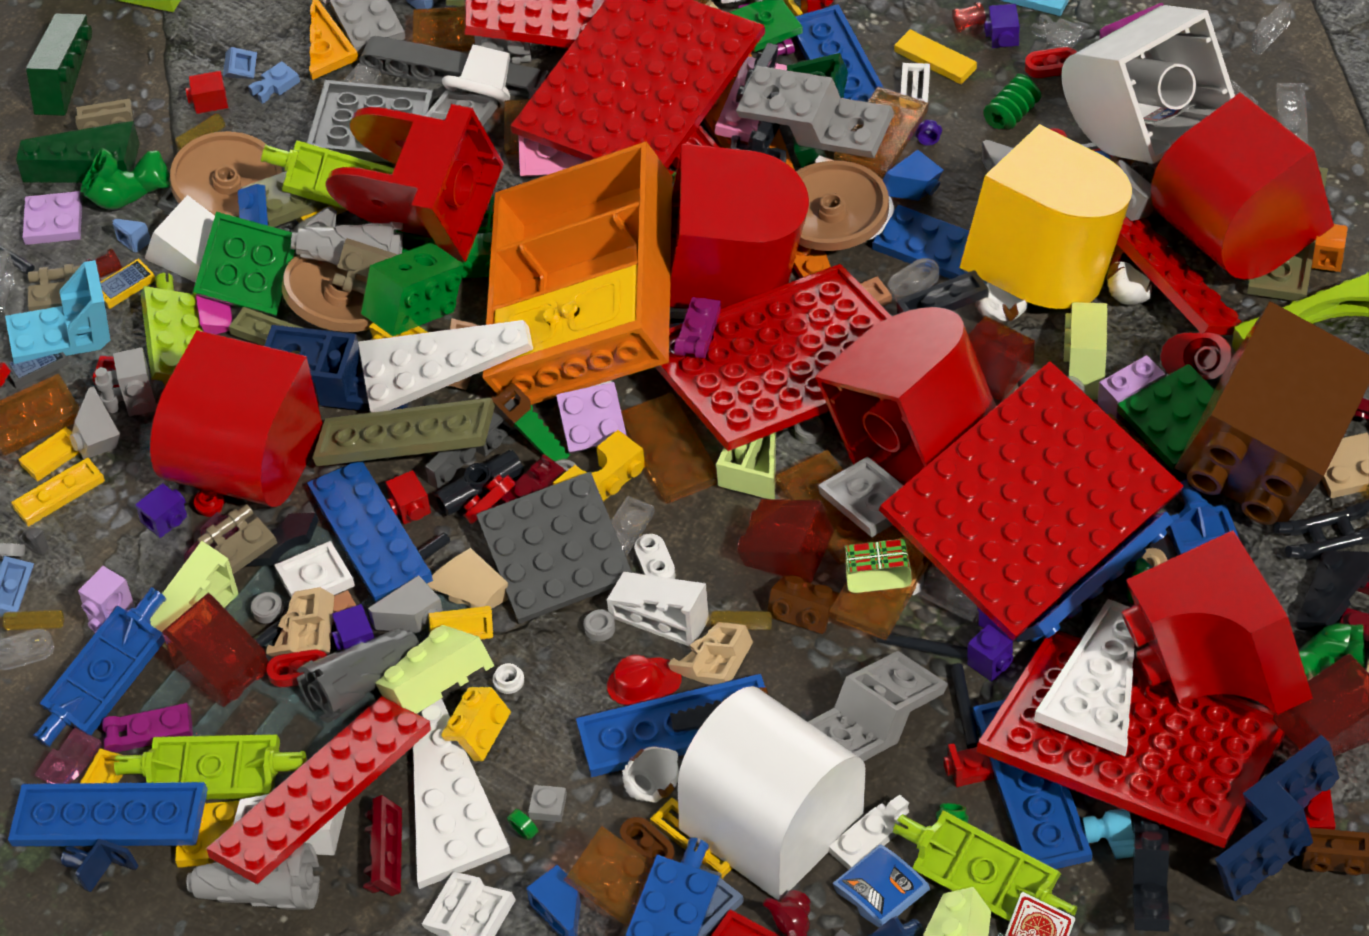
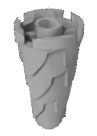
M401 222L340 225L336 227L304 226L298 229V233H292L291 249L296 250V254L302 258L330 262L337 266L346 238L399 255L402 253L403 233L396 232V230H402L404 225Z
M304 843L258 885L218 862L201 865L194 868L192 873H188L187 889L190 893L193 892L196 898L218 900L221 903H252V906H269L286 910H311L315 907L319 894L320 875L314 876L312 868L319 867L318 859L313 846L310 843Z

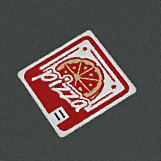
M1022 892L1005 936H1069L1075 922V917Z

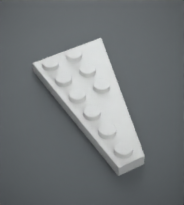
M524 320L358 342L371 412L392 410L533 350L529 326Z
M1108 599L1037 708L1034 721L1126 756L1134 641L1121 615L1122 611L1130 607Z
M442 698L417 713L430 721L431 731L413 746L417 883L419 889L449 878L453 871L462 873L510 854L509 845L466 751L458 741H445L441 736L450 719Z

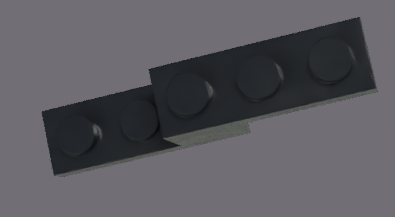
M767 43L763 53L758 52L754 69H749L744 87L740 86L737 91L736 102L740 103L756 66L776 68L778 45ZM779 92L769 94L767 99L777 96ZM759 121L757 131L753 130L749 138L748 146L752 147L751 151L766 154L781 124Z
M973 270L897 300V314L928 307L945 308L954 311L989 297V288L978 273Z
M1132 813L1134 841L1132 866L1134 930L1169 932L1170 917L1167 890L1169 865L1168 826Z

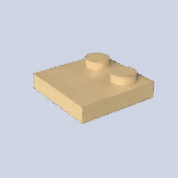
M1368 432L1342 439L1324 477L1321 479L1330 499L1369 490Z

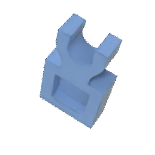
M281 61L261 74L262 81L254 82L248 88L252 96L258 93L259 102L263 104L269 100L274 92L280 96L298 84L300 79L294 70Z

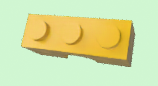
M617 430L597 446L598 463L603 469L591 473L604 501L609 496L616 494L632 477H637L645 468L643 448ZM574 465L556 479L553 485L587 472Z

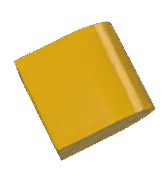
M1039 124L985 175L959 268L967 272L975 270L981 279L1034 305L1054 309L1072 308L1073 302L1090 303L1102 290L1131 199L1132 187L1127 175L1118 165L1105 156Z

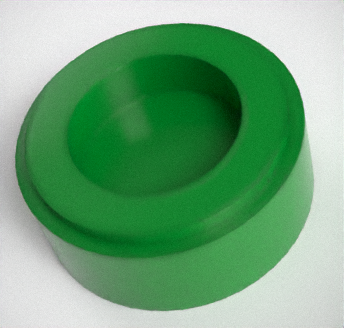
M517 808L507 817L511 827L526 840H531L539 832L533 821Z

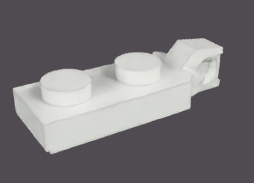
M898 795L887 806L881 803L877 808L874 807L829 846V853L849 870L880 844L885 846L896 836L893 833L894 825L896 823L902 826L897 819L900 815H907L909 813V802L901 795Z

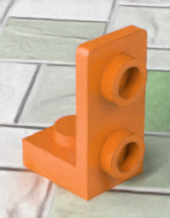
M1334 224V227L1320 237L1316 236L1312 268L1341 272L1348 230L1346 225Z

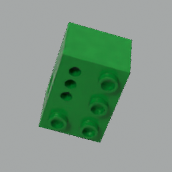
M432 242L372 264L369 269L361 314L390 335L395 336L453 313L457 304L456 299L462 280L464 264Z

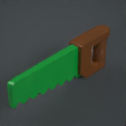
M514 383L506 387L498 396L491 397L495 405L494 410L511 427L514 426L542 455L545 454L554 461L567 459L570 454L565 453V447L559 446L560 441L554 439V434L548 432L549 427L543 425L544 421L538 418V413L533 412L530 399ZM514 397L517 400V406L510 412L504 405Z

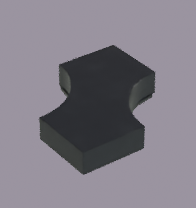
M316 513L288 514L285 520L271 531L276 538L277 544L246 566L275 565L279 558L288 550L299 545L308 544L319 521Z

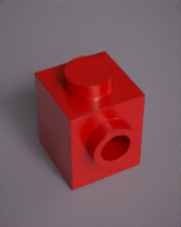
M221 70L189 76L190 87L185 88L188 103H194L196 114L228 108Z
M413 470L386 481L389 496L387 502L395 515L400 517L404 525L431 514L428 495Z

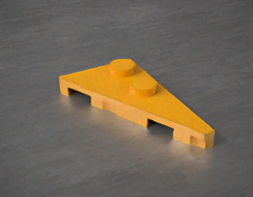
M312 0L310 6L311 61L309 71L312 80L359 59L355 48L320 1Z

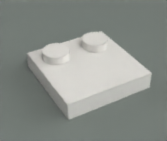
M331 541L275 564L277 574L291 598L295 591L321 587L335 595L355 586L353 577Z

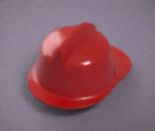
M1181 333L1167 340L1162 347L1160 358L1161 364L1168 374L1190 364L1204 380H1211L1224 374L1232 358V353L1227 340L1218 334Z
M637 654L629 655L617 664L615 670L610 675L607 682V691L612 700L618 704L629 706L672 695L679 689L682 676L670 669L668 665L670 660L661 657L646 658Z

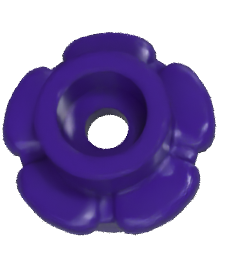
M924 120L916 125L915 136L921 144L933 145L939 141L942 127L939 124L937 125V122L934 120Z

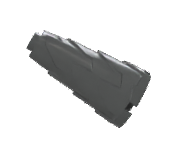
M394 629L366 643H359L314 662L311 660L297 670V672L303 673L297 677L301 692L313 711L319 708L324 711V714L319 716L321 720L327 723L333 722L340 718L342 713L365 698L368 692L377 687L375 682L384 676L387 669L395 666L407 656L410 649L418 646V640L410 630L406 632L404 629Z

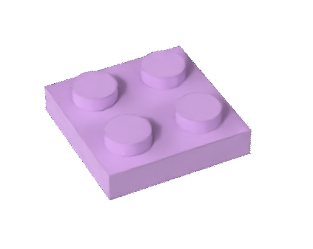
M81 192L25 197L23 240L25 245L81 239Z
M614 382L556 394L569 453L596 448L617 430L626 435Z

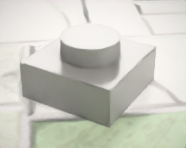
M534 785L528 812L529 818L533 820L562 822L567 797L566 788Z

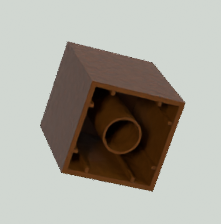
M1270 301L1232 356L1175 468L1187 474L1188 482L1198 491L1209 495L1221 493L1242 504L1244 514L1257 523L1272 525L1275 522H1288L1324 477L1369 386V354Z

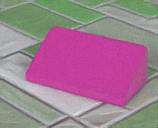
M196 295L199 319L203 331L216 335L230 331L229 326L233 322L230 304Z

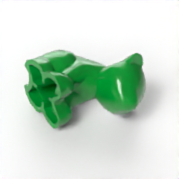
M101 148L97 152L91 168L85 175L81 192L85 193L84 196L104 209L116 210L139 200L147 193L171 187L169 182L170 173L160 151L146 152L132 172H123L117 168V160L113 158L112 154L108 150Z
M1333 623L1315 634L1299 650L1311 692L1317 689L1321 673L1345 675L1351 684L1364 686V624Z

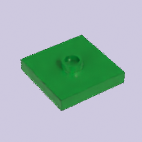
M763 0L730 12L765 26V34L753 49L754 52L764 49L767 43L777 44L803 33L802 25L783 0Z

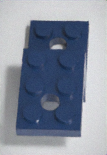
M279 325L271 326L265 346L287 352L299 351V355L307 356L320 406L370 411L356 334ZM408 403L401 405L397 408H394L392 410L407 408Z
M1322 735L1243 793L1254 830L1215 858L1226 893L1234 901L1243 895L1250 894L1257 884L1269 875L1278 873L1285 863L1293 857L1303 854L1305 847L1313 843L1304 808L1311 799L1322 791L1329 790L1340 778L1330 742Z

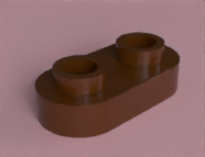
M632 817L621 825L620 837L622 845L648 870L651 871L655 861L654 858L657 855L675 860L672 843L648 820L642 817ZM634 836L642 837L639 840L632 839Z

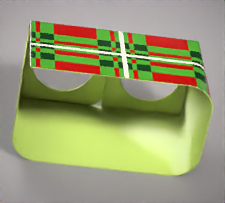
M905 539L845 545L847 585L850 592L860 593L904 588L912 583L911 567Z

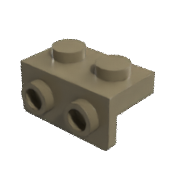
M130 98L76 107L77 116L75 120L78 130L134 121Z

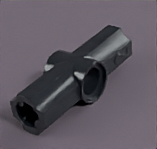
M508 450L486 464L474 463L466 468L462 478L434 493V498L445 516H450L462 509L474 496L478 495L482 498L489 491L486 486L497 475L500 474L502 478L509 475L513 479L524 472V467L518 455L513 450Z

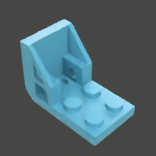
M96 260L84 262L59 290L62 306L5 316L14 364L61 352L65 356L101 350L111 340Z

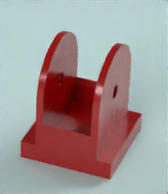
M451 104L445 120L380 107H366L357 110L350 122V130L354 137L368 150L396 164L392 175L355 167L336 168L329 173L325 183L326 190L330 196L342 207L369 222H401L404 228L399 231L433 238L439 248L458 261L466 263L504 165L473 108Z

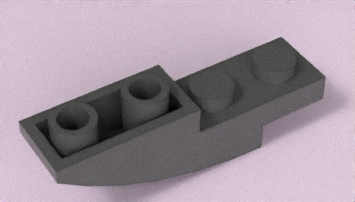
M515 398L511 399L504 406L511 412L517 406V400ZM494 410L485 446L454 449L445 452L438 451V454L425 466L429 485L438 490L445 482H449L455 473L474 457L476 452L486 457L493 449L498 448L503 439L516 428L514 426L511 427Z

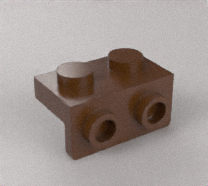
M784 575L771 588L767 616L823 634L827 629L829 615L840 605L842 594L832 591V588L826 585H813L804 582L798 576Z
M1309 827L1313 843L1305 847V851L1302 854V868L1312 869L1316 872H1346L1349 875L1369 874V833Z

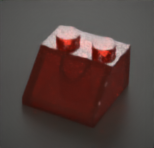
M984 316L968 336L992 396L1002 401L1034 364L1035 340Z

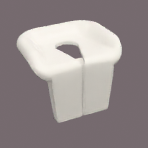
M473 44L462 75L460 77L445 76L442 79V84L449 91H455L459 88L495 98L501 104H507L510 100V93L505 85L510 54Z

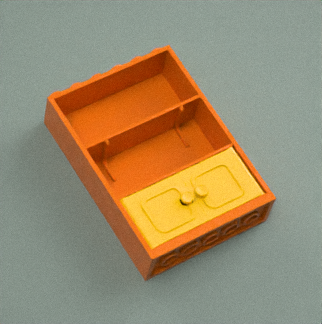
M647 141L495 192L486 325L524 320L529 326L533 350L483 371V379L497 395L511 383H514L530 399L531 405L555 398L556 394L588 388L669 363L673 177Z

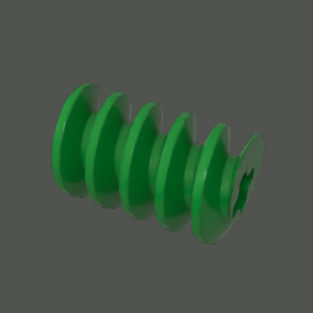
M1017 74L983 109L984 118L995 129H1013L1016 123L1021 121L1022 116H1025L1034 107L1035 103L1040 101L1041 92L1028 76Z

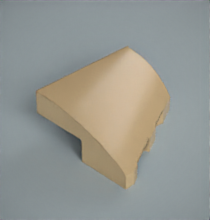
M471 548L443 565L432 575L433 581L427 583L432 590L449 595L450 602L465 604L470 608L490 606L492 609L508 600L505 589L508 587V582Z
M321 587L295 591L289 602L287 613L278 624V627L282 630L274 647L268 645L266 654L275 657L281 654L313 649L330 654L334 595Z
M718 622L708 630L704 637L697 639L689 645L692 651L680 661L673 658L668 665L672 671L705 684L716 685L732 681L752 646L753 640L746 625Z

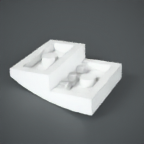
M453 871L424 919L422 926L438 936H495L516 899L510 891L485 886L479 877Z

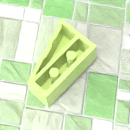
M1073 302L1071 313L1065 314L1064 362H1069V376L1076 377L1083 383L1085 394L1091 400H1098L1099 382L1105 379L1107 303Z
M776 432L730 451H727L724 447L716 463L718 486L775 501Z
M201 541L162 593L166 601L162 603L150 618V624L167 637L162 647L176 655L239 595L229 559Z
M441 625L432 630L422 643L410 649L407 656L400 662L387 669L384 676L375 684L384 698L417 714L443 698L442 691L457 682L460 687L469 682L467 679L468 675L481 667H484L487 671L494 664L480 637Z
M974 887L943 893L923 936H988L991 910Z

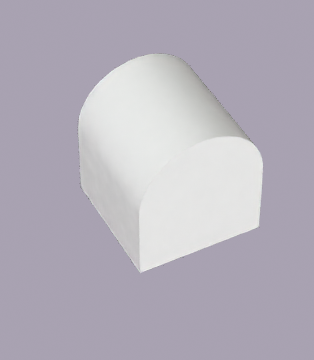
M1168 5L1159 6L1069 56L1062 68V85L1067 104L1077 124L1091 142L1110 155L1151 164L1162 159L1169 147L1181 135L1235 96L1208 10ZM1189 102L1197 103L1160 126L1146 125L1143 117L1161 107L1177 110L1185 107Z
M751 686L740 689L725 699L710 714L686 751L678 775L679 829L691 838H698V843H700V840L705 841L709 845L708 849H710L711 853L721 860L727 861L732 868L780 901L829 852V846L863 818L865 764L857 755L759 688Z

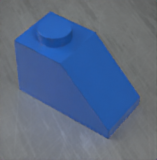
M917 150L886 172L882 181L887 188L888 196L919 201L927 194L931 196L939 188L941 182L938 180L943 169Z
M557 864L527 887L529 904L560 936H577L581 907L579 888L581 886L574 874L570 871L565 873Z

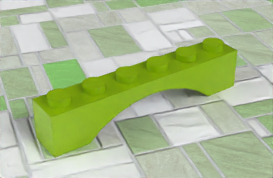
M1369 272L1355 279L1346 280L1330 289L1321 290L1305 299L1296 300L1282 308L1312 324L1329 318L1343 316L1369 317ZM1258 318L1244 321L1234 327L1232 347L1235 351H1237Z

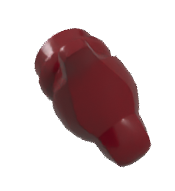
M791 890L786 893L780 902L772 898H766L763 901V906L772 913L778 929L785 936H807L810 928L808 915L810 913L811 901L806 894L797 890Z

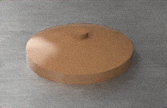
M214 132L190 141L177 153L170 169L171 189L179 204L188 195L214 216L217 211L240 218L238 190L241 187L282 173V167L261 162V156L266 144L263 141L239 132Z
M824 161L808 165L796 171L803 180L809 195V208L799 245L821 251L848 249L872 238L885 224L889 214L888 191L882 179L872 170L853 162Z
M297 255L288 263L284 271L282 293L289 307L297 315L311 324L332 331L359 332L369 330V326L373 322L361 314L365 294L351 290L350 293L342 290L343 287L332 284L335 273L347 276V270L337 268V265L330 262L302 258L300 255ZM356 274L355 279L367 283L368 277Z

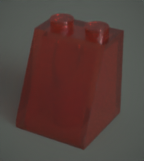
M761 499L757 509H754L751 513L749 527L745 535H742L739 539L737 552L747 567L781 576H798L804 582L811 584L834 530L821 501Z
M209 592L162 631L174 667L223 708L232 700L239 698L249 685L255 680L262 678L267 671L268 660L264 649Z
M1351 654L1345 655L1308 680L1313 699L1281 714H1275L1273 717V721L1300 750L1320 735L1330 742L1333 756L1369 743V673Z

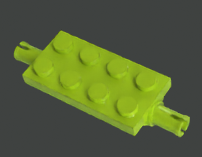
M296 140L293 150L290 149V152L265 144L261 156V162L284 167V171H287L282 191L343 209L345 208L338 204L326 190L325 183L332 170L341 167H355L391 175L394 171V168Z
M161 273L155 277L156 288L144 286L140 293L151 379L163 381L165 386L196 330L203 331L199 319L196 295L174 291L173 276L169 273L167 275L168 282H166V273Z
M277 734L153 737L152 749L144 752L143 755H116L115 760L119 762H114V770L116 775L143 774L146 777L147 783L204 782L208 788L206 799H246L271 793L275 788L277 773L296 771L307 761L305 751L279 752L280 739Z
M944 810L933 826L925 827L904 814L900 815L897 819L908 829L895 823L893 833L917 845L919 854L912 868L923 876L951 891L974 887L991 912L1009 922L1022 892L1075 916L1077 906L1052 894V890L1061 875L1058 870Z

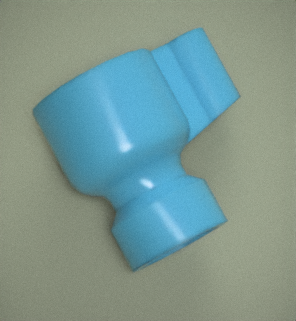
M1124 809L1110 810L1105 812L1100 819L1095 816L1082 817L1088 843L1098 842L1101 838H1106L1115 859L1133 857L1134 841L1129 811Z

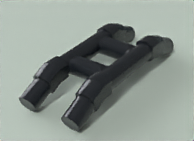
M1369 499L1361 503L1359 501L1342 510L1305 520L1275 522L1273 525L1275 534L1292 536L1305 534L1308 531L1313 540V543L1286 546V557L1312 559L1322 555L1323 550L1336 551L1359 544H1368L1369 527L1355 532L1350 521L1367 515L1366 513L1369 512ZM1338 524L1343 536L1327 540L1321 528Z

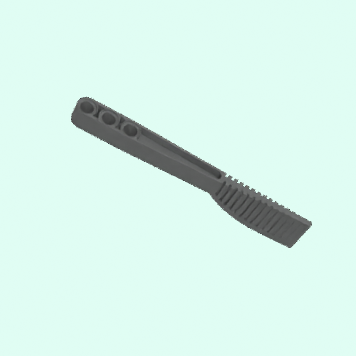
M373 36L370 37L360 57V63L371 72L442 84V79L445 76L460 77L462 75L469 54L419 43ZM509 63L505 87L511 96L524 97L530 100L549 73L546 70L541 73V69Z

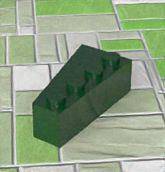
M55 13L30 59L26 72L34 115L66 116L88 42L92 38L91 25H88L85 14Z
M840 53L787 65V71L831 77L840 97L844 98L848 70ZM793 135L795 154L802 168L814 164L819 155L832 160L833 151L799 146Z
M134 121L23 139L20 142L16 162L23 182L82 183L86 173L92 166L97 152L101 148L108 150L113 158L117 160V168L119 170L132 172L140 142Z

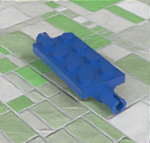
M1187 479L1180 482L1183 485L1180 492L1185 506L1179 514L1170 515L1174 522L1167 527L1178 556L1234 530L1239 538L1226 504L1214 507L1202 498L1200 491L1192 486L1189 487Z
M150 587L136 608L126 611L117 605L40 702L43 708L48 710L51 715L33 735L38 741L50 747L66 725L73 726L89 737L93 734L102 720L108 715L167 640L164 633L150 624V618L162 603L166 601L163 594Z
M689 838L681 862L660 855L656 856L625 936H699L720 876L700 869L705 853L709 848L705 841L700 840L697 848L698 838Z

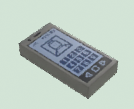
M61 352L16 364L11 360L5 364L11 370L8 376L17 389L69 363L65 354Z

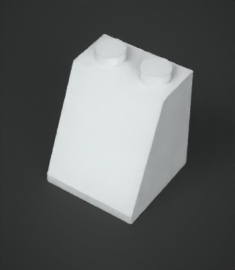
M187 195L153 232L145 259L196 282L215 216Z

